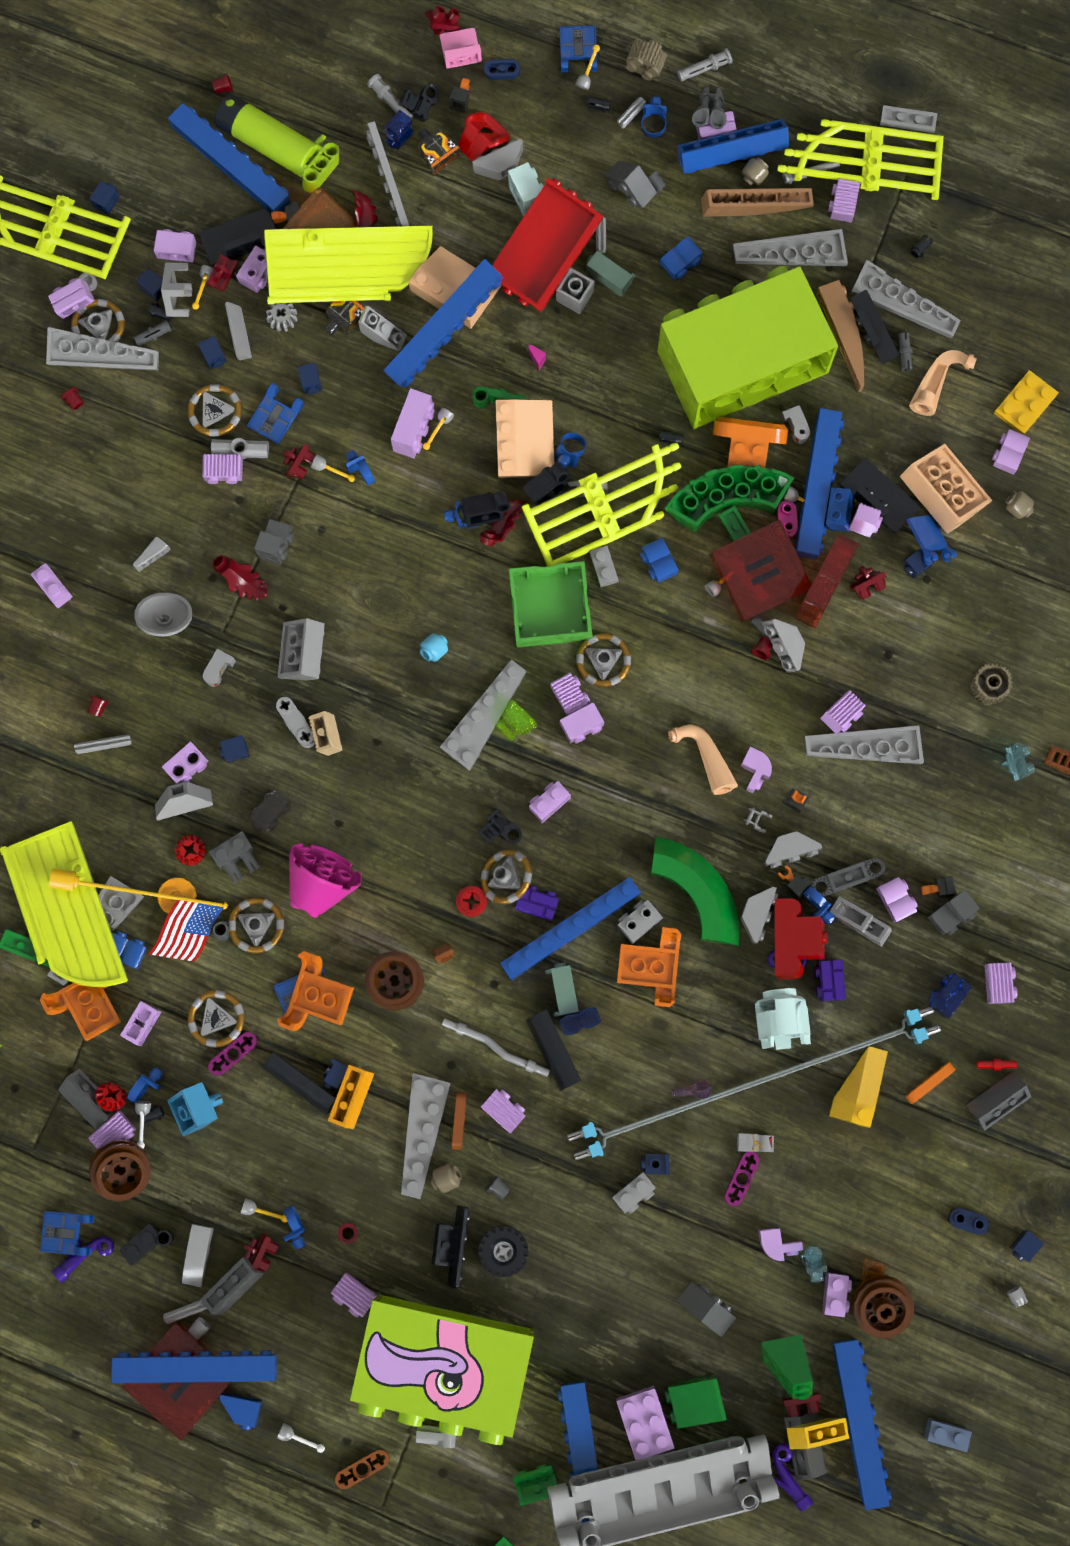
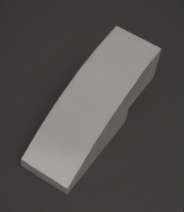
M840 896L830 910L838 920L881 947L892 932L890 926Z
M192 1224L184 1263L183 1284L202 1287L211 1249L210 1243L214 1230L213 1227Z

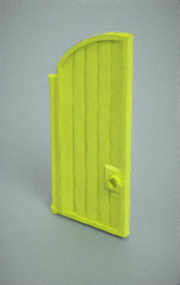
M432 226L264 230L269 289L267 302L268 304L364 300L391 301V294L388 292L402 291L406 288L415 272L427 260L432 244Z
M70 821L9 847H1L0 853L3 855L38 964L44 963L47 959L51 971L67 981L78 985L106 987L127 982L128 978L96 887L78 885V888H74L73 891L49 888L52 869L76 872V876L80 877L79 881L94 883L74 824Z

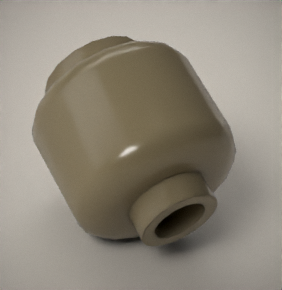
M760 158L750 159L742 169L743 181L749 186H752V184L759 186L769 174L767 169L769 166Z
M1024 491L1012 492L1005 501L1006 510L1017 519L1027 518L1034 511L1032 508L1034 500Z
M445 1164L433 1171L431 1184L435 1190L438 1189L442 1193H447L460 1185L462 1176L457 1166Z

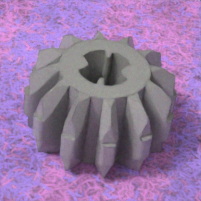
M292 303L270 304L271 310L266 311L268 315L266 320L270 323L272 329L276 328L280 332L284 328L287 332L288 326L294 328L293 322H297L298 319L295 316L297 315V310L293 309Z

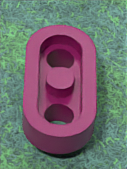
M782 501L777 508L778 530L782 537L789 539L794 537L798 531L797 510L792 501ZM784 507H789L790 511L786 512ZM790 525L792 529L787 530L785 526Z

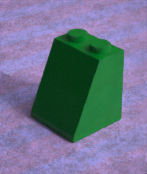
M801 1334L761 1342L762 1361L792 1399L797 1398L798 1400L809 1398L813 1391V1379Z
M714 1374L667 1385L668 1391L664 1392L667 1404L671 1403L673 1411L669 1412L672 1424L676 1423L678 1429L727 1420L717 1378Z

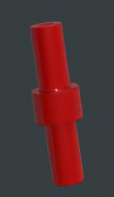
M1001 1059L976 1061L977 1069L992 1070L1017 1068V1061H1001Z

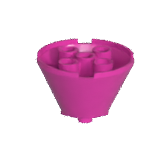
M303 843L295 844L289 852L290 905L295 909H302L310 916L317 918L320 914L325 913L359 888L362 883V876L359 871L355 872L351 868L352 864L348 860L331 850L313 844L310 847L303 846Z

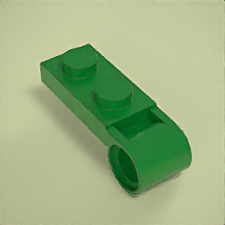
M480 386L475 388L472 393L473 404L479 409L486 408L489 402L496 403V400H528L522 394L516 393L514 395L501 388L496 390ZM484 395L486 398L478 400L477 396Z
M735 506L718 515L734 545L746 562L764 553L761 544L756 538L754 539Z
M5 929L0 941V948L37 962V956L31 939ZM46 959L45 962L42 963V965L50 967L48 960Z

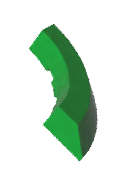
M732 465L718 470L714 469L690 481L688 485L679 490L665 507V510L679 524L694 533H697L699 528L708 519L733 506L736 508H755L773 515L794 477L773 468L760 467V465Z
M655 837L650 875L676 884L689 897L698 914L700 940L739 946L740 932L737 909L733 897L720 874L707 860L692 849L669 839Z

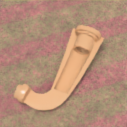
M957 350L942 353L934 361L910 402V409L920 415H934L948 367L953 363H960L965 369H973L977 358L973 354L967 355Z
M688 724L672 728L668 732L669 740L674 743H678L684 737L695 739L711 791L714 795L730 792L738 786L715 743L705 730L699 726Z

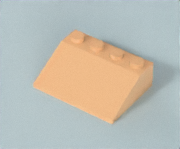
M440 246L410 279V291L439 309L476 268ZM501 285L489 293L490 297L486 302L480 303L476 307L477 311L472 317H467L464 321L465 326L470 329L474 326Z
M496 400L498 477H536L544 468L551 467L554 464L552 401Z
M946 444L911 464L900 476L947 534L992 502V499Z

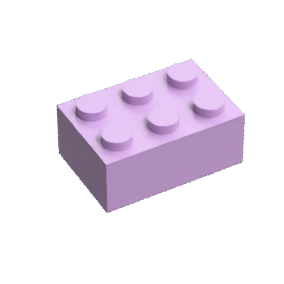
M410 388L391 437L393 452L415 458L416 453H420L422 437H426L429 429L427 424L429 419L432 420L435 414L431 395Z
M654 1386L616 1398L635 1460L648 1458L674 1449Z

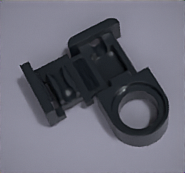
M428 84L421 89L419 95L415 96L411 90L407 89L404 91L398 105H404L413 111L412 115L425 122L429 119L427 114L430 107L435 105L438 99L439 90L434 84ZM427 88L432 90L433 98L427 96Z
M496 809L488 817V823L481 830L477 831L489 845L493 842L492 839L496 835L500 836V832H502L501 836L510 844H517L522 839L521 829L514 822L510 824L499 813L501 809ZM509 831H518V839L510 840L508 838Z

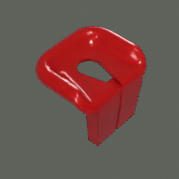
M476 112L466 117V128L458 143V147L469 159L474 161L477 157L483 156L488 148L509 142L510 135L492 116L485 112ZM488 128L492 133H482L480 130Z

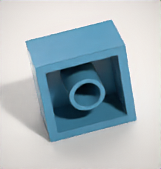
M202 1082L181 1090L167 1100L182 1136L198 1131L218 1119L213 1107L221 1105L223 1099L216 1100L221 1096L219 1093L208 1096Z

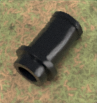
M589 97L588 108L602 110L603 113L610 111L611 101L608 98Z
M923 235L919 242L911 247L910 253L914 258L923 257L924 251L933 243L932 238L925 243L929 237L928 235Z
M159 303L151 304L148 312L151 314V317L156 316L167 320V322L171 321L172 317L166 316L165 308L159 306Z
M661 430L659 442L678 443V445H681L683 434L680 431L675 433Z
M154 1105L150 1109V1112L144 1116V1124L156 1119L161 1120L164 1117L161 1105Z

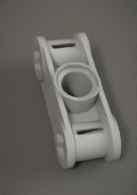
M280 698L276 703V708L292 735L294 734L302 747H313L315 745L314 734L300 710L297 709L290 698ZM284 704L288 706V710H285L283 708ZM307 735L310 740L306 742L303 736Z

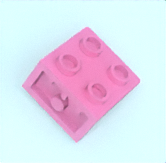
M475 28L440 34L446 69L482 62L480 44L478 45Z

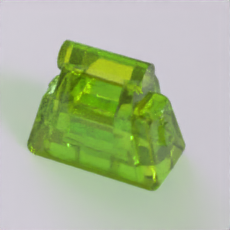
M510 700L502 713L503 719L496 725V728L513 742L518 735H525L537 728L538 725L514 700ZM509 723L513 728H515L514 732H512L505 725Z

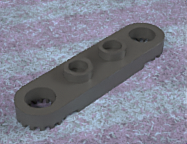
M872 858L819 877L812 882L811 887L816 890V884L823 882L826 885V891L820 892V894L825 897L880 877L885 871V864L881 859ZM871 863L879 864L880 871L878 873L871 872Z

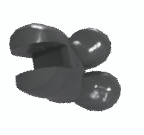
M705 87L700 95V106L693 112L692 122L697 127L706 125L710 109L711 126L715 129H721L726 125L727 121L723 110V93L720 88H717L716 93L712 94L709 92V87Z

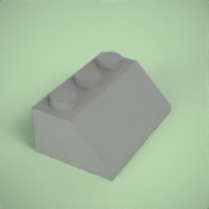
M308 618L283 623L277 678L304 681L319 679L325 623Z

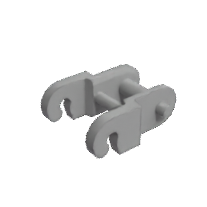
M749 808V816L743 821L746 822V825H753L755 830L765 833L766 830L757 826L761 815L772 818V815H768L764 811L760 813L755 808ZM753 814L758 815L755 823L751 821Z

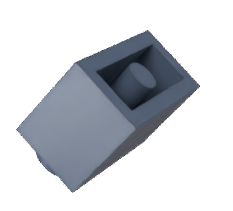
M928 1417L923 1438L936 1444L967 1452L972 1432L967 1428Z

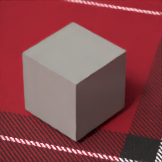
M570 268L556 290V301L580 314L594 293L595 281Z

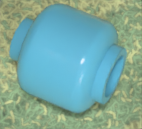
M430 634L420 644V654L427 661H438L448 651L446 638L443 635Z

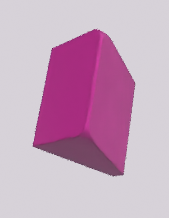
M529 345V355L537 369L540 370L546 361V353L533 345Z

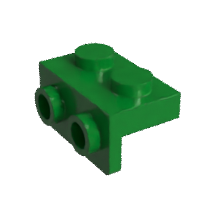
M540 1465L536 1470H523L518 1472L516 1476H513L521 1506L549 1498L547 1487L557 1485L552 1465Z

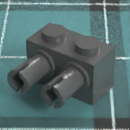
M243 831L209 851L217 866L222 871L226 870L233 884L239 882L238 879L242 880L244 878L235 864L237 861L242 859L249 873L255 872L251 864H253L256 870L261 867L252 854L255 849Z

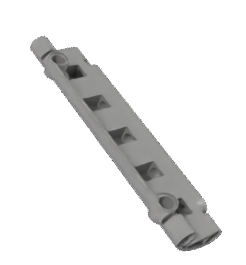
M764 1434L746 1438V1442L740 1436L729 1437L578 1474L570 1478L569 1486L566 1483L547 1487L559 1546H611L751 1511L758 1506L759 1502L764 1503L779 1499L778 1487L772 1476L768 1442ZM746 1479L747 1482L739 1484V1480ZM589 1518L590 1521L582 1523V1519Z

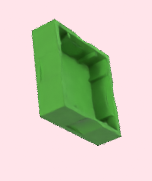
M584 561L556 564L549 567L532 566L509 569L517 648L578 642L592 638Z

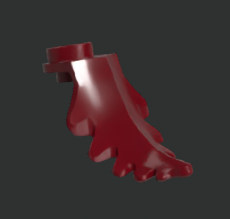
M353 189L352 193L356 196L355 201L357 204L354 211L356 217L355 228L372 227L378 220L377 215L373 213L376 210V206L370 204L373 201L366 194Z
M513 499V502L509 500L511 507L507 512H504V520L492 522L491 530L481 532L479 535L481 538L480 542L487 546H494L495 542H502L505 535L514 528L515 523L513 521L520 518L521 515L519 513L523 512L521 506L530 503L523 500L518 501L517 499Z
M219 555L214 559L212 563L214 571L226 578L230 592H235L239 589V596L241 598L247 593L248 600H251L253 597L255 601L258 598L261 600L263 597L268 596L267 585L263 584L265 581L262 579L257 580L260 574L250 573L252 570L251 565L238 564L233 559L223 555Z

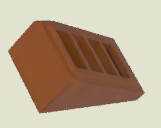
M1052 746L1044 764L1070 775V768L1067 767L1070 762V752ZM1055 754H1059L1056 762H1053ZM1063 756L1066 757L1064 764L1060 765Z
M446 943L432 951L438 964L444 963L456 956L450 943Z

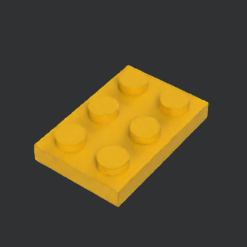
M1029 370L995 410L994 414L1018 433L1024 435L1059 392Z

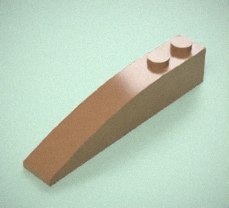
M811 188L710 189L701 198L703 217L761 215L814 206Z
M837 280L818 287L816 295L859 393L862 392L864 387L862 344L853 314V304L851 301L848 302L845 286L841 285L840 281Z

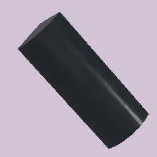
M547 1009L527 1019L526 1023L559 1090L562 1091L582 1081Z
M272 1052L263 1069L327 1115L333 1107L336 1097L278 1054Z

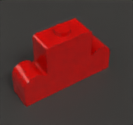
M792 898L775 899V976L778 980L798 979L804 973V966L800 960L824 959L825 944L828 943V934L824 932L822 918L819 916L803 917L804 910L801 904Z

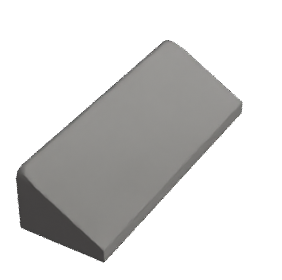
M225 302L236 357L239 361L249 359L252 355L242 308L233 303Z

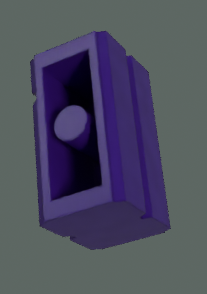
M529 885L525 894L518 899L515 910L552 922L559 898L553 892L545 891L544 894L538 892L537 887Z
M843 960L819 961L817 966H814L815 978H819V986H816L817 998L820 997L821 1002L845 1000Z

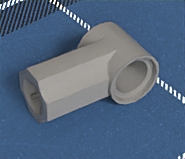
M422 1424L421 1427H417L416 1443L434 1444L442 1448H455L456 1436L438 1431L439 1426Z

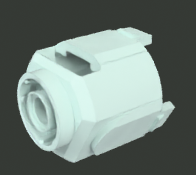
M785 988L762 992L763 999L755 1003L758 1037L761 1040L762 1049L774 1047V1043L776 1050L790 1049L791 1039L799 1037L801 1044H811L806 1000L802 996H797L796 989Z

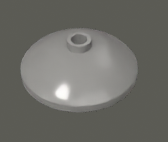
M157 593L144 598L137 605L134 613L135 622L147 634L160 637L171 636L181 632L189 625L192 619V608L189 602L180 595Z

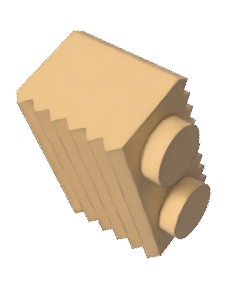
M323 711L309 716L308 719H310L311 730H313L316 751L327 756L342 751L334 714Z

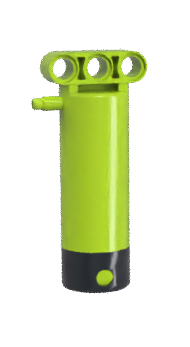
M234 94L227 95L216 110L214 118L216 127L300 176L303 181V189L306 192H316L339 164L338 145L327 143L324 147H321L326 139L324 134L313 142Z

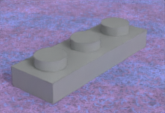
M883 105L880 125L934 133L937 113Z

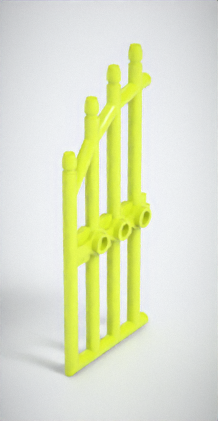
M823 119L820 125L830 127L827 131L820 135L797 134V140L811 142L804 151L785 149L784 155L800 158L798 166L778 165L777 171L781 173L795 174V181H801L802 175L832 180L840 178L860 182V189H865V191H879V186L932 193L931 199L938 200L944 136ZM841 130L865 132V141L833 138L831 136ZM883 136L936 142L935 152L883 145ZM820 143L864 149L863 159L813 151ZM882 152L934 159V169L882 162ZM807 159L862 166V175H851L804 167ZM881 169L933 176V184L931 186L880 179Z
M0 175V190L52 206L50 214L47 216L0 200V208L45 222L44 228L40 232L3 220L0 214V233L3 238H0V245L106 280L131 219L124 216L123 220L119 221L73 206L75 200L63 195H57L55 200L3 183V177ZM74 213L119 229L114 238L66 221L69 214ZM7 229L39 239L36 247L32 248L14 242ZM63 229L112 244L107 254L61 239L60 236ZM56 245L104 260L105 263L102 270L53 255Z
M678 443L670 444L662 449L656 444L652 446L653 453L601 477H597L596 473L578 480L580 483L579 487L531 509L529 504L521 506L547 567L567 563L591 550L662 519L665 516L663 511L652 515L659 499L678 490L676 484L662 489L664 476L681 468L679 462L663 468L662 456L679 448ZM655 460L657 472L605 495L601 484ZM656 480L654 494L612 512L609 501ZM584 493L587 504L544 524L537 525L534 515ZM648 505L640 521L625 528H619L616 521L617 518ZM590 510L592 511L595 521L545 543L542 532ZM599 528L603 538L560 558L552 559L549 553L550 549Z

